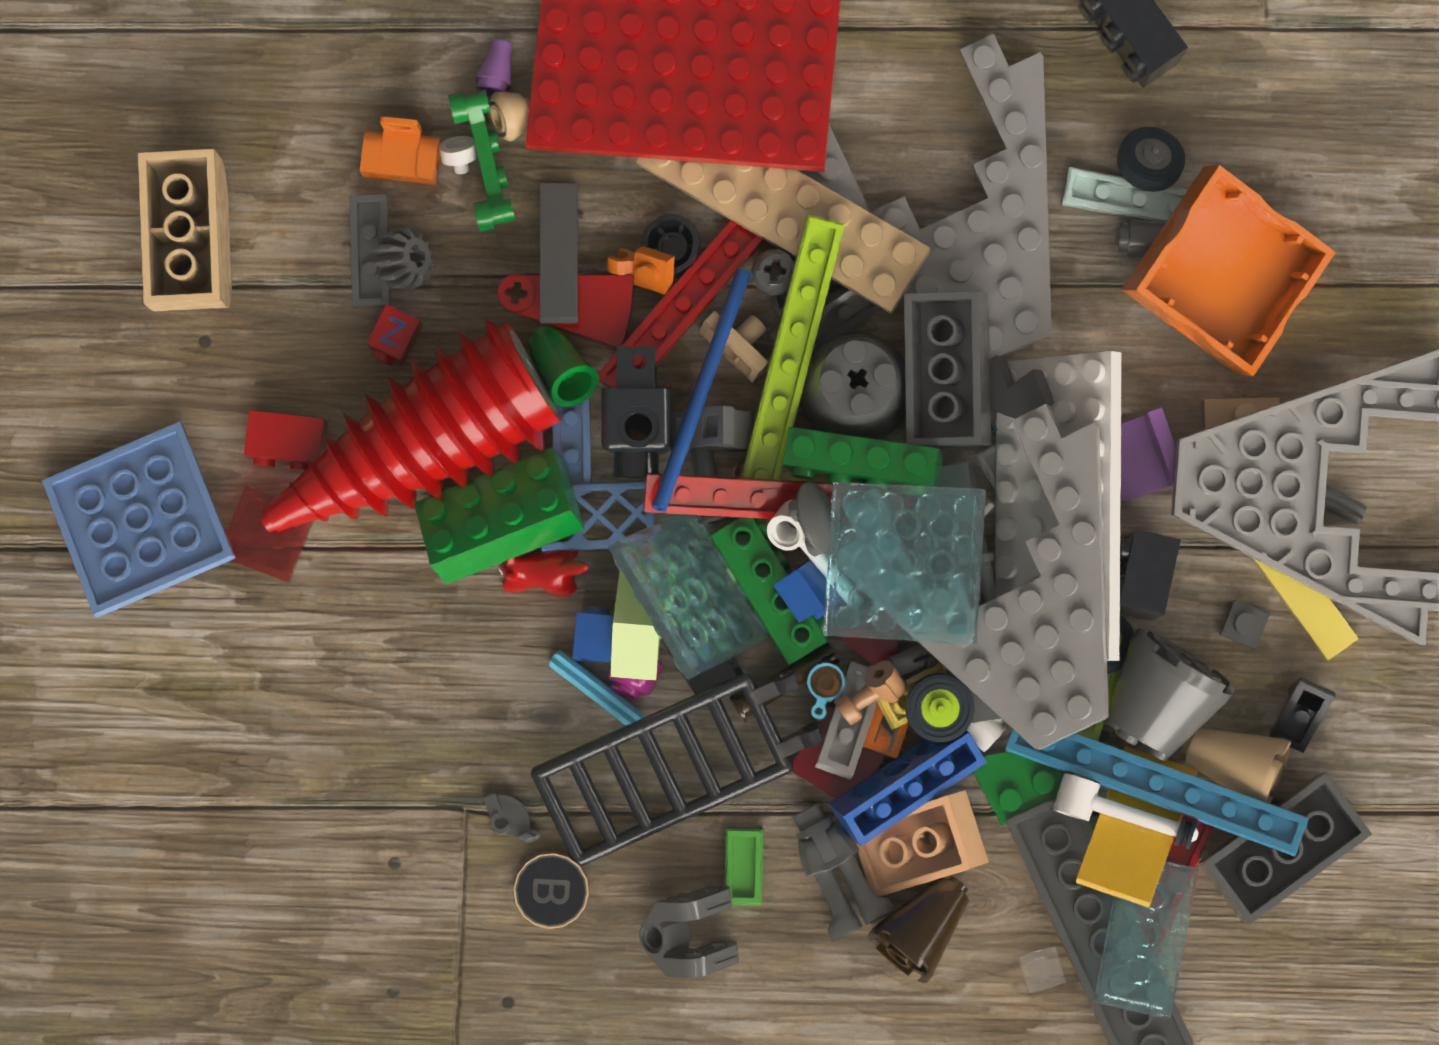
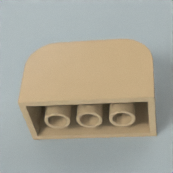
M214 149L138 153L144 305L152 311L229 308L232 293L227 178L222 158Z

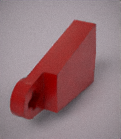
M510 275L500 283L497 295L500 304L508 312L532 319L533 322L544 326L550 325V327L558 328L562 332L617 350V346H622L625 342L632 317L634 275H578V323H540V275ZM515 284H520L522 291L527 293V297L520 298L518 304H513L512 298L506 295L507 290L515 288Z

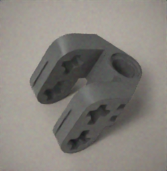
M725 885L704 887L689 893H680L676 897L671 896L666 898V900H660L655 903L641 925L639 939L644 950L665 976L679 978L702 977L739 963L738 947L735 941H718L695 949L689 948V943L691 942L689 921L698 920L731 908L730 887Z

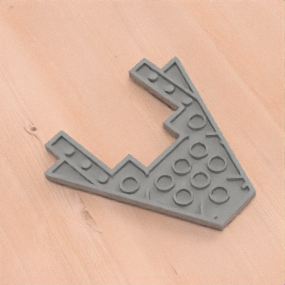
M994 34L960 49L964 63L1005 147V150L973 164V169L987 199L922 229L919 228L905 196L870 212L830 125L825 172L798 170L930 247L929 255L905 294L981 291L987 293L989 299L990 360L996 355L1006 356L1052 335L1044 58L1042 53L1039 52L1009 66Z
M1439 349L1177 439L1171 507L1172 516L1418 645H1426L1428 610L1439 611V573L1357 567L1360 529L1323 526L1329 451L1366 454L1369 416L1439 422Z
M1047 404L1012 420L1013 426L1059 525L1025 541L1040 573V577L977 608L974 607L959 575H955L925 590L880 489H874L843 505L858 539L839 548L835 554L828 556L838 569L1035 750H1041L1109 718L1100 429L1098 424L1093 422L1063 437L1050 406Z

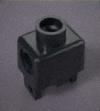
M617 346V388H601V444L606 451L614 454V477L645 478V472L659 473V454L667 453L671 448V379H666L663 388H657L655 347ZM643 355L646 357L647 365L645 368L636 369L633 366L632 362L635 356ZM643 416L651 420V433L644 440H632L628 435V424L633 418Z

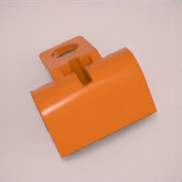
M380 117L383 131L365 130L360 162V173L363 178L437 185L441 137L422 135V128L417 120Z

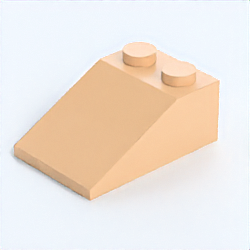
M966 790L928 801L863 846L856 843L859 848L858 855L867 883L879 897L989 863Z

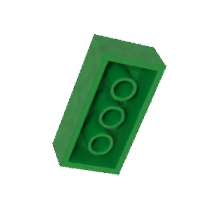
M553 447L519 460V463H512L494 470L493 476L484 474L469 480L466 488L457 485L442 491V499L435 498L432 495L416 502L415 507L430 566L446 585L585 530L568 468Z

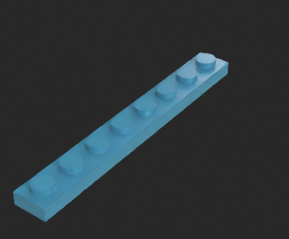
M1013 729L1006 745V751L1093 781L1101 786L1188 818L1196 819L1199 822L1292 856H1296L1309 820L1307 817L1076 733L1041 750H1035Z

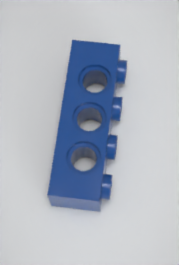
M967 730L958 738L947 742H932L924 739L897 757V759L830 802L829 805L847 835L857 844L863 846L987 762Z

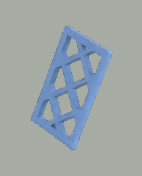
M645 481L572 484L577 502L593 516L584 524L585 530L573 534V537L568 542H552L542 546L541 550L545 552L550 550L573 551L655 547L654 513L646 512L645 517L642 514L644 512L643 503L636 509L621 496L626 490L644 489ZM587 491H607L612 495L597 511L582 498ZM616 501L632 513L618 529L602 516ZM636 519L640 520L647 527V538L628 539L623 533ZM597 520L613 533L608 540L588 541L583 536Z

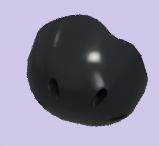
M665 214L651 222L644 230L641 247L658 249L660 252L675 256L674 275L690 268L697 260L701 251V238L696 227L687 218L677 214ZM683 226V231L679 234V228ZM659 229L664 231L665 234L663 236L658 232Z

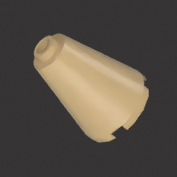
M1200 728L1183 744L1181 753L1186 755V764L1197 769V771L1220 786L1271 804L1274 797L1269 796L1270 791H1274L1276 786H1279L1289 757L1291 741L1283 738Z

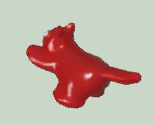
M532 550L500 563L499 571L506 578L502 582V587L506 592L515 593L531 588H541L558 598H565L573 595L577 589V584L574 582L575 575L586 572L589 569V565L583 561L575 560L578 556V550H550L542 552V550Z

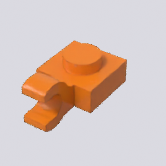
M645 246L637 249L635 253L631 250L620 248L618 250V258L614 256L608 257L607 271L617 275L633 274V285L666 295L673 287L675 256Z

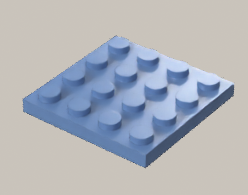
M180 421L42 480L91 611L96 618L236 558L185 428Z

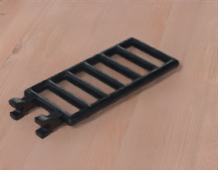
M789 668L756 685L751 674H739L532 768L531 777L571 859L578 865L584 866L792 772L794 766L789 755L824 742L816 721L802 727L795 733L781 738L765 705V701L799 689L792 669ZM741 690L776 762L755 772L721 700ZM705 706H708L741 776V779L723 787H720L687 717V714ZM672 721L707 793L686 803L652 730ZM636 737H639L672 807V810L654 818L651 817L618 748V745ZM603 752L638 825L618 834L583 761ZM567 768L570 769L604 839L585 849L582 848L549 779V776Z

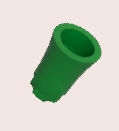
M546 325L536 329L533 336L528 339L527 346L534 363L546 382L552 401L558 406L570 407L588 399L596 390L599 382L597 371L582 358L567 336L561 333L558 328Z

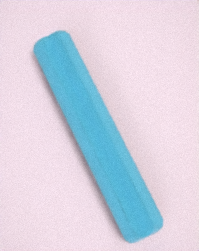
M558 650L550 659L549 667L623 724L628 725L645 717L644 713L562 650Z

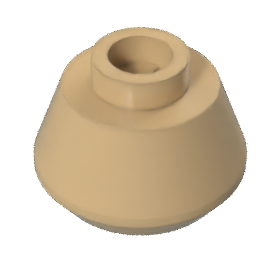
M493 93L488 101L491 111L487 113L489 122L498 137L507 141H514L527 130L530 100L526 97L524 98L519 93Z

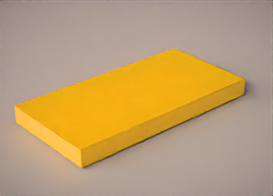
M1128 746L1124 747L1123 751L1196 777L1197 769L1170 760L1164 762L1152 754ZM1109 789L1106 796L1108 800L1180 822L1182 817L1178 813ZM1100 813L1076 883L1149 908L1174 836Z

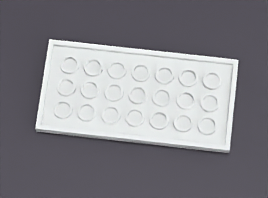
M1105 351L1007 361L1014 383L1032 369L1043 371L1054 400V404L1050 406V409L1063 437L1093 422L1097 423L1100 429L1107 661H1119L1121 352ZM998 412L996 427L998 429L996 431V598L1040 577V573L1025 541L1059 525L1013 426L1012 420L1014 418Z

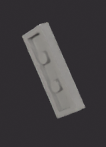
M852 661L849 663L844 676L846 684L842 694H848L851 698L866 685L864 676L868 667ZM877 701L861 709L862 718L852 726L835 705L815 764L816 768L851 780Z

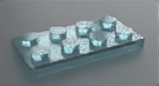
M1166 861L1149 908L1114 896L1094 1002L1164 1019L1171 1018L1199 869Z

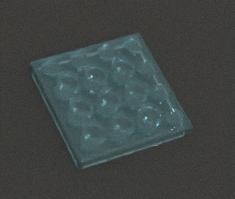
M833 482L823 635L977 645L986 490L978 488Z
M680 514L620 539L609 546L608 549L614 557L616 567L625 575L634 590L636 600L644 607L653 622L655 632L663 639L671 652L676 667L689 680L763 643L770 638V635L712 541L704 525H699L700 518L698 515Z

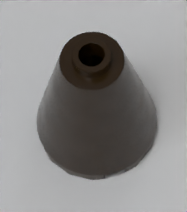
M950 876L948 879L944 877L936 879L873 927L868 933V938L870 941L875 937L879 940L880 944L876 949L901 972L909 976L915 971L921 975L917 981L927 983L933 976L969 902V898L966 895L968 889L953 876Z

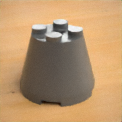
M848 332L826 340L811 355L800 398L806 417L815 429L821 432L876 440L884 438L900 424L906 414L905 360L890 343L869 333ZM865 371L867 373L864 378L867 384L866 387L857 386L855 389H852L849 386L851 378L859 377Z
M1138 627L1129 642L1108 709L1109 718L1105 722L1116 729V734L1126 742L1136 746L1139 741L1148 747L1147 751L1150 754L1166 762L1169 756L1173 755L1228 702L1236 686L1215 669L1212 672L1209 671V667L1193 657L1194 655L1154 632L1148 631L1145 634V631Z

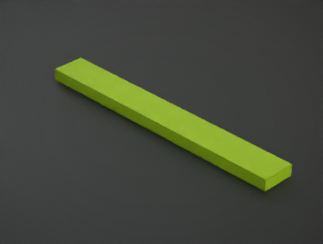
M809 214L806 216L740 478L780 480L788 429L794 426L845 226L844 223Z

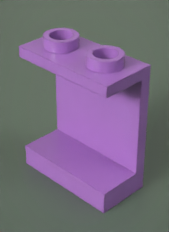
M1162 407L1149 411L1144 416L1121 423L1120 503L1173 485L1176 445Z

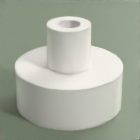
M469 136L451 137L439 144L441 162L447 166H454L456 174L467 173L469 171L468 163L474 161L478 156L474 138Z

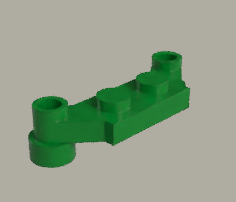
M486 90L466 95L463 94V91L448 95L454 123L470 121L488 200L473 203L479 231L495 229L494 225L514 221L516 218L511 198L504 200L502 189L509 187L504 166L497 167L494 153L500 152L496 131H488L484 113L491 112Z

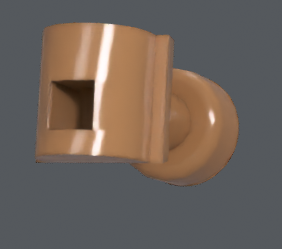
M881 661L868 667L864 676L866 685L851 698L848 694H842L834 700L835 705L851 726L862 718L861 709L878 699L891 703L899 701L898 698L906 691V680L890 661Z

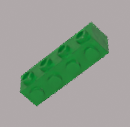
M789 427L782 464L792 472L791 476L796 478L813 480L814 475L829 477V482L841 485H851V481L866 483V487L887 491L888 487L891 486L903 488V493L925 496L926 492L937 493L943 455L938 448Z
M741 517L712 534L711 539L787 665L790 666L826 644L828 641L824 635L830 631L822 617L816 620L811 615L800 623L797 621L773 586L787 575L785 571L791 568L780 549L774 552L766 540L768 538L767 527L761 518Z

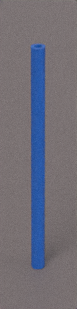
M744 269L736 270L652 504V508L657 511L666 512L751 275L750 272Z

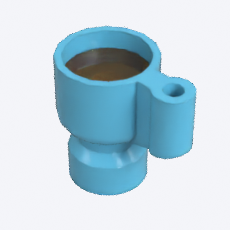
M831 663L816 665L810 671L807 679L809 691L817 699L816 704L811 709L812 716L817 720H822L826 717L827 702L836 700L845 689L846 680L843 672Z

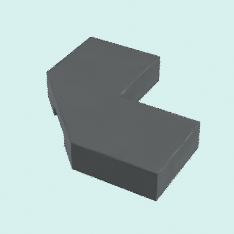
M996 355L990 360V410L1016 419L1044 404L1049 406L1054 404L1042 370L1032 369L1014 383L1005 356Z

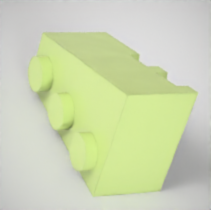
M668 547L622 548L613 618L611 677L656 680L660 638L667 639L668 616H664L663 612H670L671 589H665V585L672 586L674 576V563H667Z

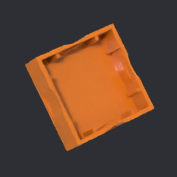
M1204 166L1121 290L1236 375L1254 376L1283 333L1290 314L1308 295L1336 252L1295 221L1287 219L1274 211L1258 193L1222 166Z

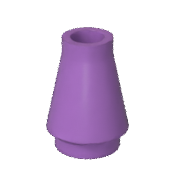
M499 39L491 41L487 55L475 77V82L477 83L476 90L478 92L486 90L487 96L491 97L495 92H506L511 88V53L513 49L511 43Z

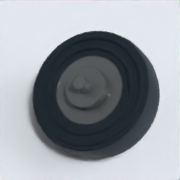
M1141 127L1131 131L1123 139L1117 153V165L1123 178L1134 187L1144 191L1158 192L1170 188L1180 178L1185 166V152L1181 143L1169 132L1156 127Z

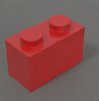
M249 410L243 455L253 459L252 465L275 468L276 462L290 463V470L303 472L309 467L306 459L314 462L325 451L326 442L324 435L327 436L328 422L321 418Z

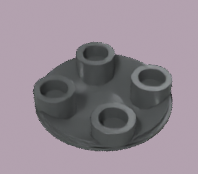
M811 482L804 483L800 486L796 499L789 502L790 516L795 522H799L805 535L806 549L812 556L815 557L820 554L833 555L838 551L841 544V528L836 510L822 488Z

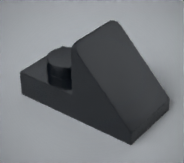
M1302 677L1297 679L1289 687L1286 703L1273 724L1269 737L1291 741L1289 747L1304 753L1335 698L1336 692Z

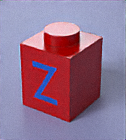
M386 304L366 343L370 349L374 350L372 357L389 366H392L394 361L404 365L423 324L419 319Z

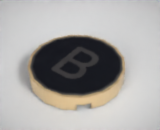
M556 853L538 855L526 862L517 874L513 888L515 904L522 916L533 925L547 929L564 927L576 920L586 908L589 897L588 878L580 865L575 863L570 857Z

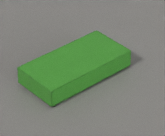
M726 828L724 885L730 887L732 905H762L764 829Z

